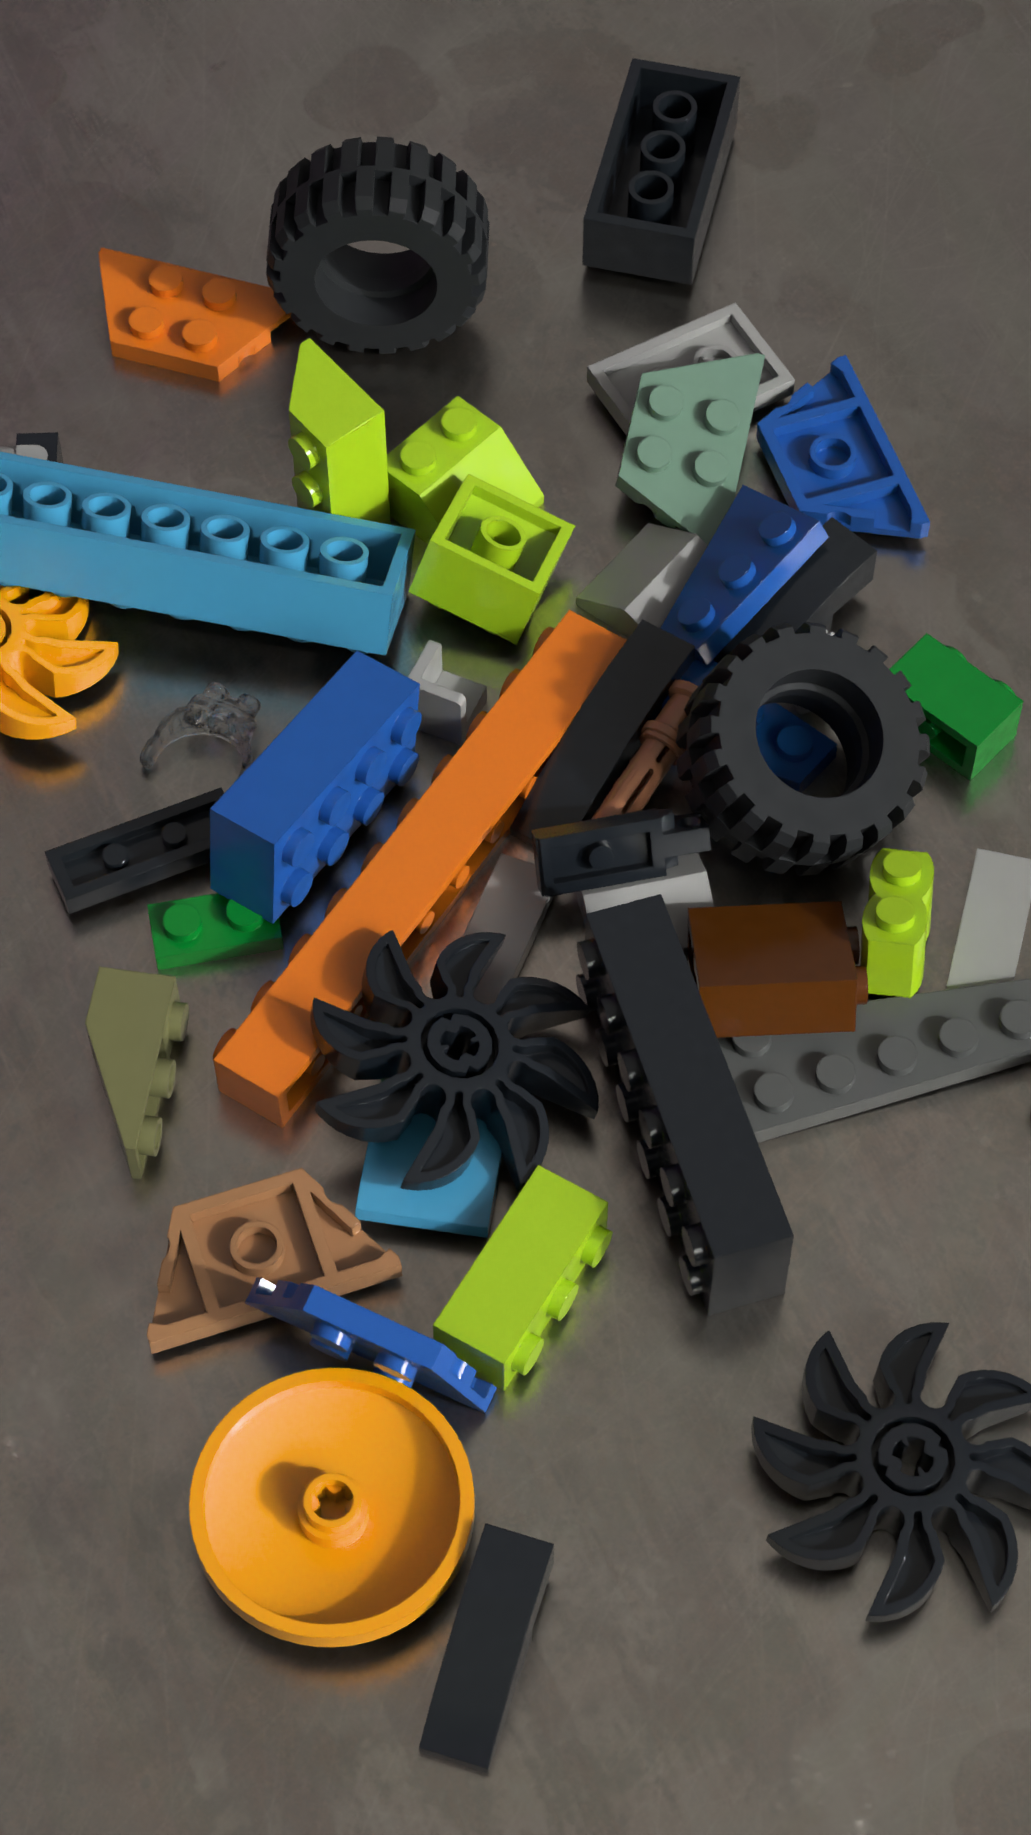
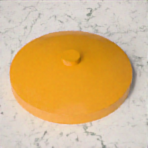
M320 1368L294 1373L262 1386L245 1397L228 1412L209 1436L194 1469L190 1487L189 1514L195 1549L210 1584L220 1598L237 1615L262 1632L281 1640L312 1647L335 1648L371 1642L406 1627L422 1616L440 1599L457 1576L466 1557L474 1526L475 1498L469 1460L456 1432L443 1414L422 1395L403 1383L381 1374L352 1368Z

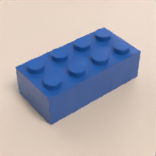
M357 650L210 808V889L259 914L263 919L272 924L289 905L292 907L298 906L308 894L313 878L326 864L329 866L334 865L341 858L351 835L361 824L365 826L371 824L379 814L384 798L396 785H405L414 774L419 761V754L415 752L416 733L422 721V714L418 712L420 683Z

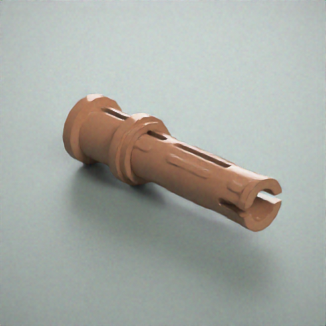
M675 680L668 691L669 700L656 719L648 720L642 727L639 737L642 745L591 819L642 811L671 766H676V760L687 750L679 748L676 744L678 726L687 717L684 708L692 693L699 686L685 680Z

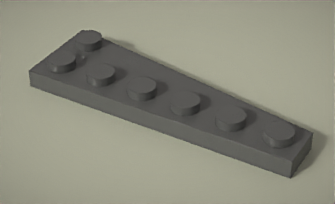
M1031 978L914 994L912 998L891 997L870 1000L866 1005H857L854 1032L720 1037L717 1039L757 1142L760 1143L1031 1062Z

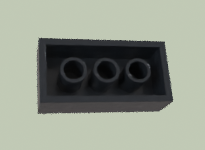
M632 58L583 218L582 265L692 285L737 125L740 76Z

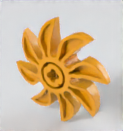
M0 585L1 733L14 738L39 740L60 736L77 728L76 718L45 695L53 698L65 697L91 687L110 671L119 654L118 642L75 640L87 621L89 599L59 597L47 591L30 599L29 588Z

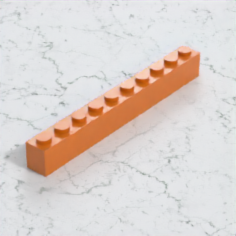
M571 610L566 613L555 628L549 626L542 632L535 644L531 659L522 670L516 668L508 675L501 688L499 699L490 711H481L477 714L469 726L466 741L454 756L447 754L442 758L434 771L431 785L420 799L412 798L405 805L399 815L396 829L384 844L378 842L370 849L363 861L361 874L349 889L343 887L335 893L328 904L325 919L312 935L304 934L297 941L289 956L286 969L275 982L269 980L259 989L252 1002L251 1013L238 1029L230 1028L221 1037L213 1054L218 1090L283 1129L332 1065L322 1054L312 1033L310 1016L313 999L317 998L365 1019L369 1017L363 1001L362 977L368 955L375 943L386 933L394 930L407 964H410L510 834V827L539 774L573 718L627 639Z

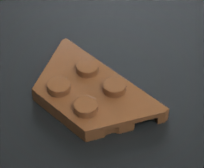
M302 1168L184 1203L172 1209L167 1233L166 1257L162 1259L157 1281L158 1296L154 1316L147 1330L148 1343L151 1353L155 1354L273 1317L245 1303L257 1277L263 1278L274 1285L277 1284L278 1280L290 1281L295 1284H313L341 1296L402 1277V1264L399 1256L390 1248L385 1251L361 1229V1221L341 1204L330 1201L324 1193V1188Z

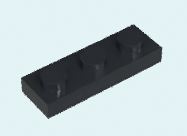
M222 787L45 851L48 867L68 913L71 914L209 863L210 808L224 794Z

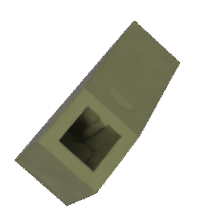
M99 966L85 1025L92 1055L131 1178L142 1179L147 1156L156 1157L160 1148L163 1124L162 1118L156 1117L160 1098L169 1099L172 1095L176 1075V1062L174 1059H170L173 1042H183L189 1020L188 1003L180 1002L176 976Z

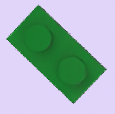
M219 893L147 905L158 970L284 949L279 918L272 924L263 919L259 914L232 899H227Z

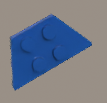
M846 355L840 356L831 362L830 373L814 386L806 383L792 394L788 404L775 408L757 423L756 439L789 507L820 521L822 525L833 517L850 531L917 539L928 537L930 520Z
M257 1277L245 1301L246 1304L308 1332L312 1337L309 1344L317 1350L342 1361H347L352 1352L374 1362L375 1368L373 1373L387 1376L403 1383L409 1388L412 1387L415 1381L484 1414L497 1389L492 1383L476 1378L475 1374L477 1371L459 1359L444 1344L316 1285L306 1283L295 1284L283 1280H278L277 1284L274 1285L263 1278Z

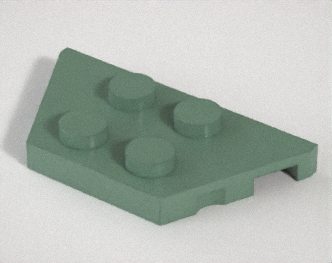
M754 353L642 373L615 486L636 503L648 506L654 513L655 518L666 527L673 529L678 527L682 531L697 534L708 545L735 498L765 355Z

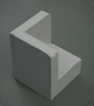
M429 640L408 678L420 683L418 712L422 714V721L418 730L462 746L466 740L469 726L477 714L481 712L487 701V686L444 671L442 669V644Z

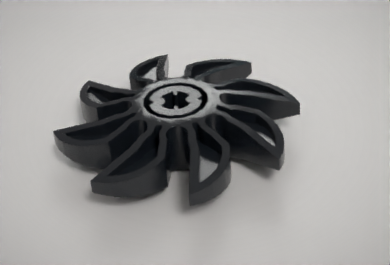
M394 930L386 933L371 949L362 977L364 1005L368 1015L375 1021L367 1020L317 998L313 999L310 1016L312 1033L317 1046L332 1066L353 1080H380L388 1078L379 1084L317 1101L314 1109L316 1113L336 1131L360 1141L373 1143L398 1140L416 1114H427L436 1122L433 1131L403 1179L400 1187L402 1189L416 1191L432 1190L443 1187L461 1176L468 1168L480 1140L476 1120L478 1118L485 1122L487 1129L498 1142L501 1154L518 1192L523 1189L538 1165L541 1166L549 1143L547 1115L542 1102L533 1095L592 1119H595L598 1113L599 1096L595 1080L586 1063L573 1049L555 1037H533L520 1040V1038L527 1034L587 1017L590 1008L578 995L568 988L547 979L518 977L510 979L497 995L496 1001L491 1004L481 1003L473 996L475 989L501 948L506 937L505 934L493 932L473 933L460 937L447 945L440 953L430 979L432 999L423 993L422 987L412 975Z
M930 1322L913 1326L898 1334L887 1345L882 1353L873 1379L881 1408L872 1406L868 1402L867 1396L855 1383L830 1331H827L815 1343L810 1351L803 1372L802 1399L805 1411L812 1426L835 1441L842 1442L845 1445H840L833 1441L814 1439L755 1416L752 1420V1442L756 1456L768 1476L780 1488L804 1501L829 1497L839 1492L851 1497L832 1510L768 1534L766 1541L780 1555L803 1567L816 1570H838L857 1564L874 1530H886L894 1536L896 1543L892 1550L890 1566L865 1621L885 1622L899 1619L918 1609L929 1598L940 1577L945 1562L935 1529L945 1532L949 1537L950 1543L962 1556L990 1613L1003 1601L1017 1570V1539L1007 1513L982 1497L973 1495L971 1492L980 1496L1002 1499L1031 1510V1447L1013 1437L986 1441L981 1445L971 1444L967 1439L982 1429L1031 1411V1384L1020 1377L1002 1371H970L958 1376L943 1407L931 1408L925 1405L921 1399V1393L924 1388L926 1374L949 1323ZM902 1462L916 1466L914 1476L901 1472Z

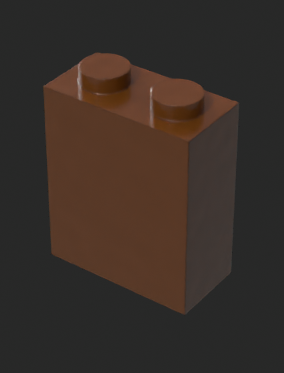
M842 901L688 908L687 962L717 1038L855 1031L857 1005H866L868 1002V978L865 965L855 966L859 964L860 958L859 934L857 926L847 927Z

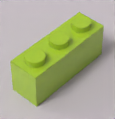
M538 1165L434 1322L433 1339L447 1346L459 1359L477 1371L475 1376L492 1383L502 1391L506 1390L517 1372L526 1375L540 1355L544 1344V1339L540 1335L550 1319L553 1317L558 1321L562 1320L574 1302L579 1285L574 1282L586 1264L595 1267L604 1256L610 1244L613 1232L607 1229L608 1202Z

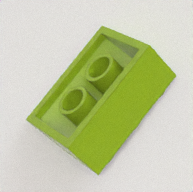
M308 338L300 343L289 404L291 438L288 439V446L293 456L295 476L292 477V486L297 496V507L390 525L384 410L312 339Z

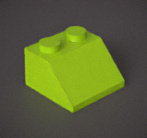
M459 396L455 397L387 454L390 516L405 528L416 529L415 535L427 544L467 474H471L536 507L544 503V494L501 426Z
M467 474L432 535L408 592L428 601L435 607L444 609L493 635L502 637L517 645L571 537L575 525L471 474Z

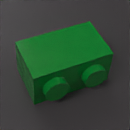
M928 633L889 669L894 675L900 670L903 672L912 685L905 691L910 702L919 701L921 703L926 720L918 726L919 734H927L929 736L930 753L969 781L1016 736L1024 701L1017 697L1006 683L990 678L970 664L956 648L943 645Z

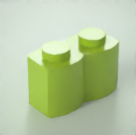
M882 848L872 861L869 875L868 903L862 916L860 965H865L867 970L868 994L912 998L921 986L924 976L926 940L929 936L934 881V865L928 852Z

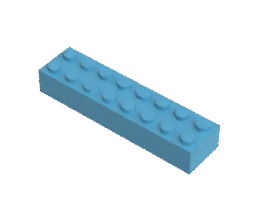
M0 452L1 586H21L52 592L59 597H79L110 603L122 609L137 608L168 614L180 620L195 619L226 625L238 631L253 630L284 636L296 642H316L347 648L352 652L358 650L363 654L387 655L410 587L416 529Z

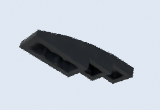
M642 619L573 718L539 774L510 827V834L533 846L531 830L591 820L611 791L614 783L629 764L630 758L641 745L639 737L642 727L648 720L656 719L662 710V702L669 694L670 686L675 680H680L693 663L695 655L694 645Z

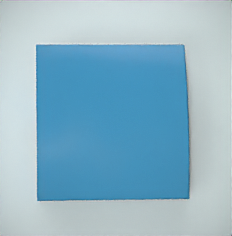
M420 1113L414 1115L411 1123L398 1140L377 1143L368 1142L355 1217L358 1220L488 1238L498 1193L499 1171L503 1157L498 1142L487 1129L485 1122L476 1118L480 1140L468 1168L461 1176L443 1187L432 1190L416 1191L402 1189L400 1187L403 1179L436 1124L435 1120L427 1114Z

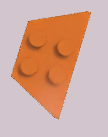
M101 247L98 253L112 356L220 382L236 370L245 357L254 355L271 342L270 332L288 318L291 319V313L286 314L274 298V291L271 287Z

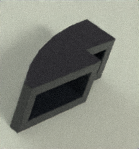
M831 517L822 525L829 538L713 660L719 663L740 642L753 634L762 636L772 626L788 623L793 626L795 632L804 622L824 624L829 631L832 626L833 614L873 580L877 550Z
M485 1523L443 1657L419 1745V1752L489 1773L532 1641V1629L554 1564L553 1543Z

